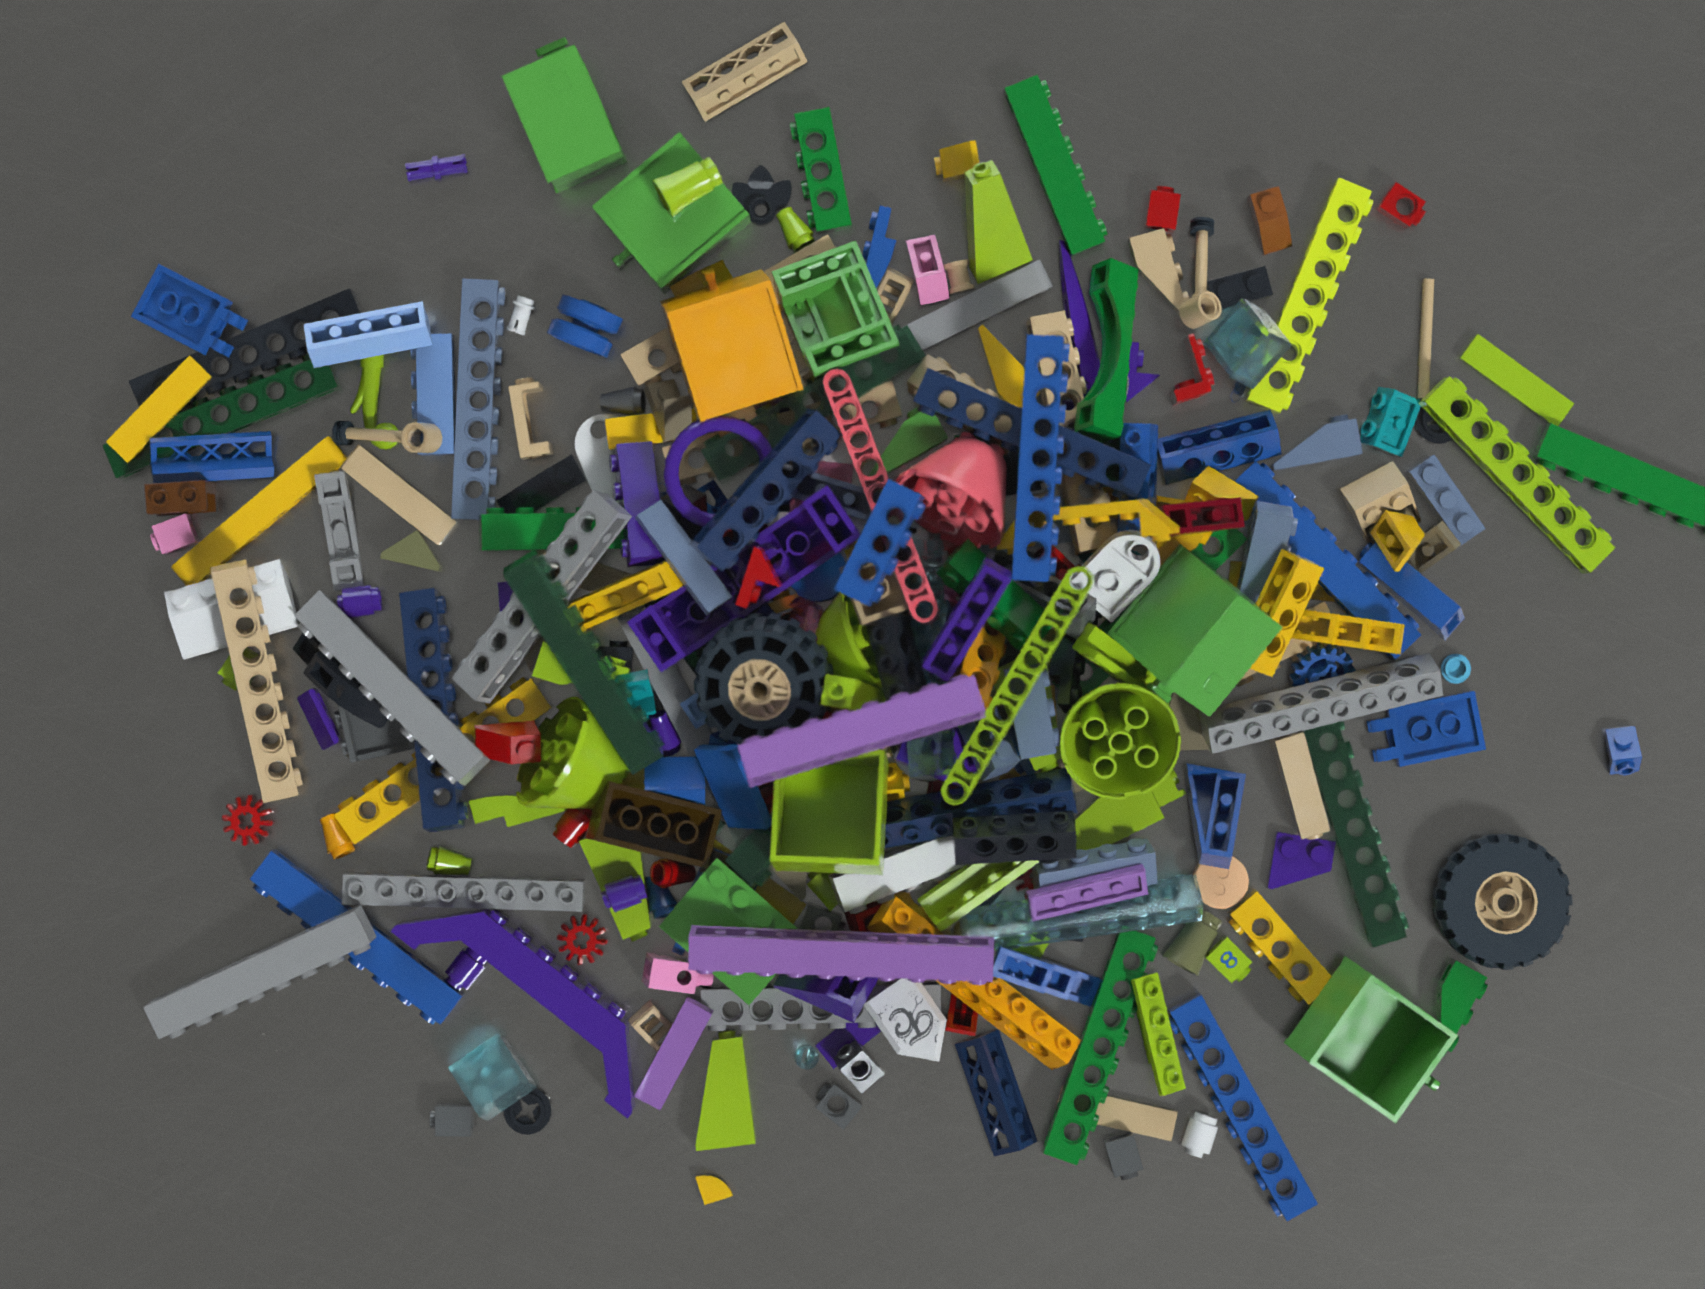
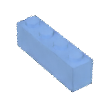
M423 301L304 324L307 351L314 368L432 345L429 319Z

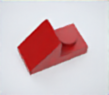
M760 546L753 548L735 604L746 609L751 607V603L757 604L762 590V587L758 586L759 581L777 587L782 586L764 548Z

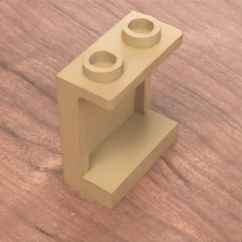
M532 377L517 379L514 386L508 387L520 458L530 460L554 456L553 446L549 441L534 443L526 398L528 393L543 391V386L541 383L535 382V379Z

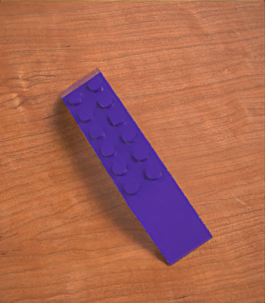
M479 909L406 920L394 926L391 932L413 950L421 944L462 941L603 1053L608 1088L604 1101L624 1117L629 1118L635 1107L628 1018L624 1016L626 1011L614 1001L610 1004L601 998L603 994L601 990L590 982L587 985L583 984L577 979L579 976L577 971L567 964L563 967L554 961L556 955L543 945L540 948L530 942L533 937L521 927H518L516 930L507 923L509 918L498 909L492 911L490 909Z

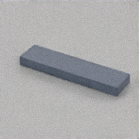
M662 500L636 516L635 519L706 616L732 598L706 560L689 545L691 542L690 538Z

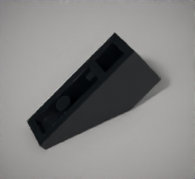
M571 454L496 501L500 508H504V514H516V508H534V513L584 485L588 480L577 460Z

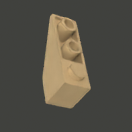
M1164 228L1130 237L1127 241L1134 266L1139 269L1138 273L1180 316V305L1189 299L1187 291L1182 292L1179 281L1183 280V274L1179 262H1173L1171 252L1175 251V246L1171 234L1166 235Z

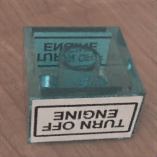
M1244 298L1240 299L1204 341L1229 377L1251 389L1255 388L1292 346L1265 309Z
M498 1033L448 1067L478 1116L487 1121L537 1088L508 1040Z

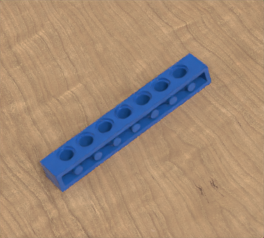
M1027 334L1012 580L1049 582V576L1056 575L1057 558L1051 557V545L1057 546L1058 527H1053V515H1059L1060 497L1054 496L1055 484H1061L1062 466H1056L1057 454H1063L1064 435H1058L1059 423H1065L1066 405H1060L1061 392L1067 393L1068 374H1062L1063 362H1069L1070 344L1064 343V336ZM1051 359L1054 361L1056 369L1051 375H1042L1038 371V364L1041 360ZM1042 389H1048L1054 395L1053 402L1048 406H1041L1036 401V395ZM1039 420L1049 421L1052 425L1051 433L1045 437L1038 436L1034 431L1036 422ZM1038 450H1044L1050 455V462L1045 467H1037L1032 462L1033 454ZM1035 481H1044L1048 485V493L1042 498H1036L1030 492L1031 485ZM1041 511L1045 514L1046 524L1042 528L1035 529L1030 526L1028 519L1032 512ZM1037 541L1043 544L1045 551L1041 558L1031 559L1027 555V547L1031 542Z
M1197 993L1168 1009L1171 1015L1169 1020L1175 1035L1181 1033L1186 1043L1181 1045L1190 1061L1194 1058L1196 1059L1201 1068L1196 1071L1204 1087L1210 1084L1215 1093L1210 1098L1219 1113L1225 1111L1230 1121L1226 1122L1225 1125L1233 1139L1239 1136L1244 1145L1239 1150L1248 1165L1254 1163L1259 1173L1254 1175L1262 1191L1268 1189L1273 1199L1268 1202L1276 1216L1283 1215L1285 1220L1289 1221L1318 1205L1202 995ZM1200 1022L1204 1025V1033L1197 1038L1191 1037L1189 1035L1190 1025ZM1215 1048L1219 1052L1218 1060L1211 1064L1204 1062V1052L1207 1049ZM1229 1074L1233 1077V1085L1226 1090L1220 1089L1218 1087L1219 1078L1222 1075ZM1240 1100L1246 1101L1248 1104L1247 1112L1240 1116L1233 1114V1105ZM1260 1127L1262 1129V1137L1255 1142L1249 1141L1247 1139L1249 1129ZM1267 1153H1274L1277 1156L1275 1165L1269 1168L1262 1166L1263 1156ZM1282 1179H1288L1291 1181V1189L1287 1193H1278L1276 1190L1277 1183Z

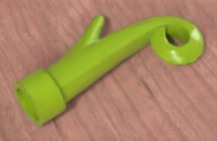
M384 355L360 359V367H362L361 378L350 413H356L362 404L364 428L398 430L392 423L385 422L377 425L381 368H384ZM370 441L374 446L385 450L391 449L397 444V442Z

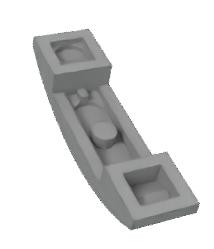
M345 470L315 474L319 505L321 504L330 556L329 565L334 591L364 586L358 535Z

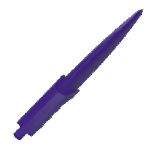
M1059 240L1063 308L1066 318H1071L1073 323L1074 335L1070 337L1073 348L1077 347L1079 351L1080 365H1077L1079 377L1083 376L1086 383V394H1083V397H1085L1095 382L1100 362L1090 317L1077 273L1066 243ZM1071 399L1062 400V405H1066V410L1074 409V403ZM1112 439V440H1109V441H1106V442H1104V443H1102V444L1105 445V444H1108V443H1112V442H1113V439Z

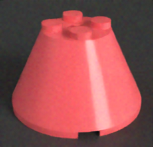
M962 432L960 437L952 440L897 477L896 483L925 497L922 502L926 504L924 512L918 521L915 520V522L930 533L958 546L967 539L978 548L981 545H989V548L992 549L1001 542L1005 532L1007 464L1003 458L1004 450L998 445H988L978 440L971 433Z

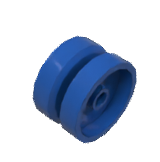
M562 294L557 309L561 314L571 318L572 322L570 323L559 318L552 319L547 334L595 355L608 358L613 344L608 338L597 333L600 330L612 335L618 334L623 319L606 311L607 309L597 304Z

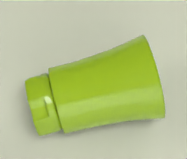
M710 157L701 162L696 161L669 175L652 180L662 204L672 218L700 197L713 191L714 187L723 183L721 175Z

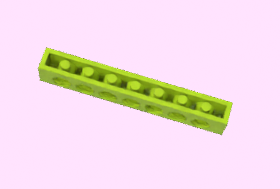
M1450 376L1443 378L1418 404L1582 574L1591 573L1615 549L1610 543L1612 540L1611 536L1601 527L1597 529L1589 521L1591 519L1590 514L1581 506L1576 507L1569 500L1571 496L1565 488L1559 484L1555 486L1548 478L1550 473L1541 464L1537 463L1535 465L1527 457L1529 455L1528 450L1521 443H1514L1507 436L1509 433L1507 428L1497 420L1494 422L1486 414L1488 409L1478 399L1474 401L1466 393L1467 387L1458 378L1454 377L1452 379ZM1454 401L1459 402L1462 406L1463 411L1460 417L1454 416L1451 412V404ZM1475 422L1479 423L1483 428V435L1480 439L1474 437L1471 431L1472 425ZM1495 444H1499L1504 450L1501 460H1497L1492 454ZM1516 465L1524 470L1522 481H1517L1513 476V469ZM1536 487H1541L1545 492V498L1541 503L1537 502L1534 498ZM1558 508L1565 512L1566 517L1562 524L1557 523L1554 518L1555 511ZM1579 529L1584 531L1586 535V541L1582 546L1575 540V534Z

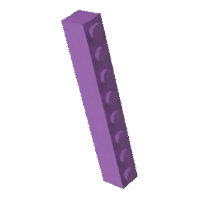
M959 675L949 680L950 683L944 685L929 684L920 688V692L910 695L908 692L893 695L890 701L883 703L871 701L863 704L861 709L856 711L841 710L832 714V718L822 721L818 718L810 719L802 723V727L792 730L790 727H784L775 730L773 735L761 738V736L747 738L743 741V744L738 745L749 786L754 787L986 718L985 708L975 676Z

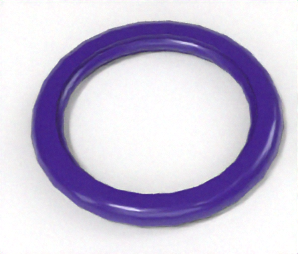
M722 415L703 422L698 420L679 433L671 444L664 466L666 491L675 508L693 524L704 527L715 514L701 511L685 496L679 480V466L683 453L699 436L718 430L730 431L748 440L756 449L762 461L772 448L764 435L747 421L733 416ZM770 483L765 485L762 490L764 499H768L773 493V487ZM751 506L746 507L742 513V518L745 522L749 521L753 516Z

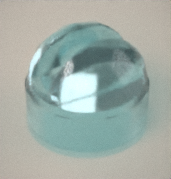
M801 1045L794 1052V1061L800 1068L809 1070L817 1065L819 1054L814 1047ZM808 1049L805 1061L801 1063L804 1050Z

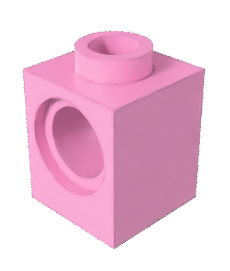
M183 514L153 525L154 533L150 534L155 550H161V553L164 555L200 542L190 514Z

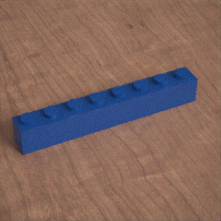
M1256 461L1252 463L1235 482L1258 495L1257 501L1292 507L1293 516L1298 519L1295 536H1290L1288 545L1291 546V552L1325 568L1318 583L1348 616L1404 624L1402 654L1422 635L1417 630L1420 627L1419 624L1409 614L1405 617L1397 609L1399 606L1398 602L1389 593L1386 592L1384 595L1376 587L1378 584L1377 580L1368 571L1364 573L1360 571L1355 565L1358 562L1357 559L1348 550L1345 549L1342 552L1335 544L1337 541L1336 537L1327 528L1324 527L1321 530L1314 522L1316 519L1315 515L1306 506L1300 508L1293 500L1296 497L1286 485L1283 484L1280 487L1273 479L1275 476L1274 472L1265 463L1260 465ZM1385 653L1391 661L1396 660L1400 656L1399 654Z
M276 849L268 854L250 878L255 883L253 886L254 890L266 898L271 895L278 901L276 906L289 916L294 913L301 918L300 924L305 929H309L353 909L349 905H342V900ZM370 922L377 936L370 943L371 948L356 956L353 951L348 953L350 956L348 961L360 970H363L365 967L374 975L371 978L383 988H386L388 985L398 992L395 995L396 998L405 1005L410 1006L414 1004L421 1010L419 1015L431 1024L437 1022L441 1025L465 993L454 988L444 977Z

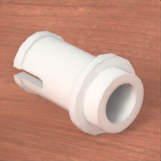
M517 295L516 301L513 300L512 302L515 306L507 330L525 335L531 311L535 310L536 307L533 306L534 300Z

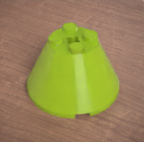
M839 592L810 630L817 636L816 643L819 646L824 645L829 654L826 661L833 666V676L857 679L883 690L866 625L860 626L850 597Z
M1129 683L1105 685L1084 695L1068 712L1060 732L1061 757L1069 775L1086 791L1107 799H1126L1125 797L1140 793L1146 794L1155 789L1173 770L1181 748L1179 724L1171 707L1152 690Z
M569 697L556 706L559 709L552 719L546 717L538 728L541 734V762L522 763L520 765L516 781L521 783V792L517 791L516 797L520 804L528 808L593 809L608 781L621 784L622 780L630 773L631 764L626 762V758L587 703L578 697Z

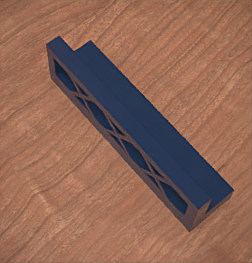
M999 1029L954 1044L994 1157L1021 1151L1038 1142ZM974 1046L978 1056L977 1062L970 1058L967 1047ZM979 1074L986 1079L987 1090L980 1086L978 1082ZM989 1103L996 1107L997 1118L990 1115L988 1110ZM999 1131L1005 1134L1009 1146L1001 1147L997 1136Z

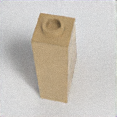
M1301 731L1269 739L1297 833L1301 839L1312 840L1321 837L1323 833L1330 831L1304 732Z

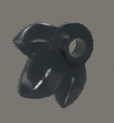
M759 165L751 173L747 184L734 182L732 186V195L749 213L751 222L756 225L770 223L775 217L776 210L787 205L792 193L790 180L774 183L771 174L762 165ZM759 205L767 208V212L763 216H759L755 212L756 207Z

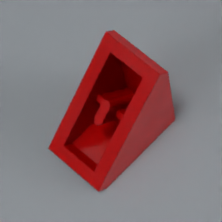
M951 993L946 1015L945 1031L975 1036L978 1013Z

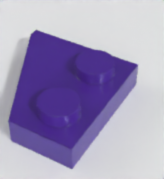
M1276 831L1267 888L1275 889L1330 872L1336 841L1319 838L1312 840L1301 839L1299 835Z

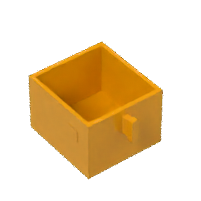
M707 268L702 270V274L708 286L660 301L686 387L691 397V403L700 422L803 390L771 280L762 269L716 283L714 270Z

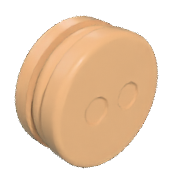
M1233 856L1229 869L1201 865L1198 862L1193 870V890L1203 903L1212 908L1227 909L1233 907L1244 898L1248 890L1249 877L1247 870Z

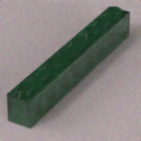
M534 549L504 567L502 575L633 775L663 757L662 746L665 745V742L657 729L652 731L648 726L647 721L649 717L641 705L636 706L630 698L633 696V692L625 680L620 682L614 673L617 671V668L609 655L604 657L598 647L601 646V643L594 631H587L582 622L585 618L577 605L571 606L566 599V596L569 594L561 580L555 581L549 572L552 570V567L543 554L539 556Z

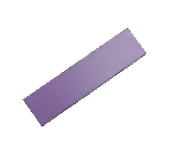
M1143 864L1028 890L1026 894L1029 916L1033 922L1148 895L1145 868Z
M687 996L636 1091L635 1098L661 1110L714 1011L713 1009Z

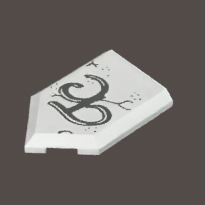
M900 978L864 1004L897 1054L939 1062L947 1019L921 982L915 983L908 979Z

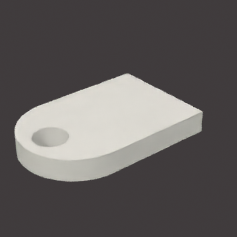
M598 414L587 419L578 429L575 437V450L592 492L594 490L609 494L614 499L613 483H617L615 472L611 473L609 467V455L614 453V449H609L607 435L601 439L594 438L591 434V427L595 422L605 423V419L617 418V416Z
M1135 530L1115 533L1082 565L1091 570L1094 575V584L1089 595L1097 598L1096 610L1113 622L1154 580L1160 568V555L1156 543L1152 542L1149 536L1141 537V532ZM1137 544H1143L1148 547V551L1141 556L1133 554L1131 549ZM1075 572L1073 574L1072 584L1074 587L1083 589L1087 585L1088 581L1084 573Z

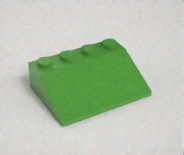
M716 858L659 925L666 934L688 953L689 933L692 925L798 929L718 858ZM714 971L712 973L748 1005L754 1001L776 975L774 973L772 976L763 977L749 972H744L742 975H729L724 971Z

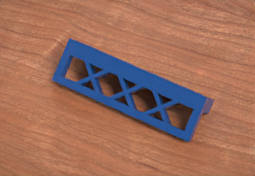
M271 431L150 438V469L153 484L274 477ZM265 441V452H251L247 449L252 442ZM225 443H231L236 447L230 454H221L216 450ZM192 445H201L206 449L200 456H191L186 452ZM158 447H170L176 451L169 458H157Z

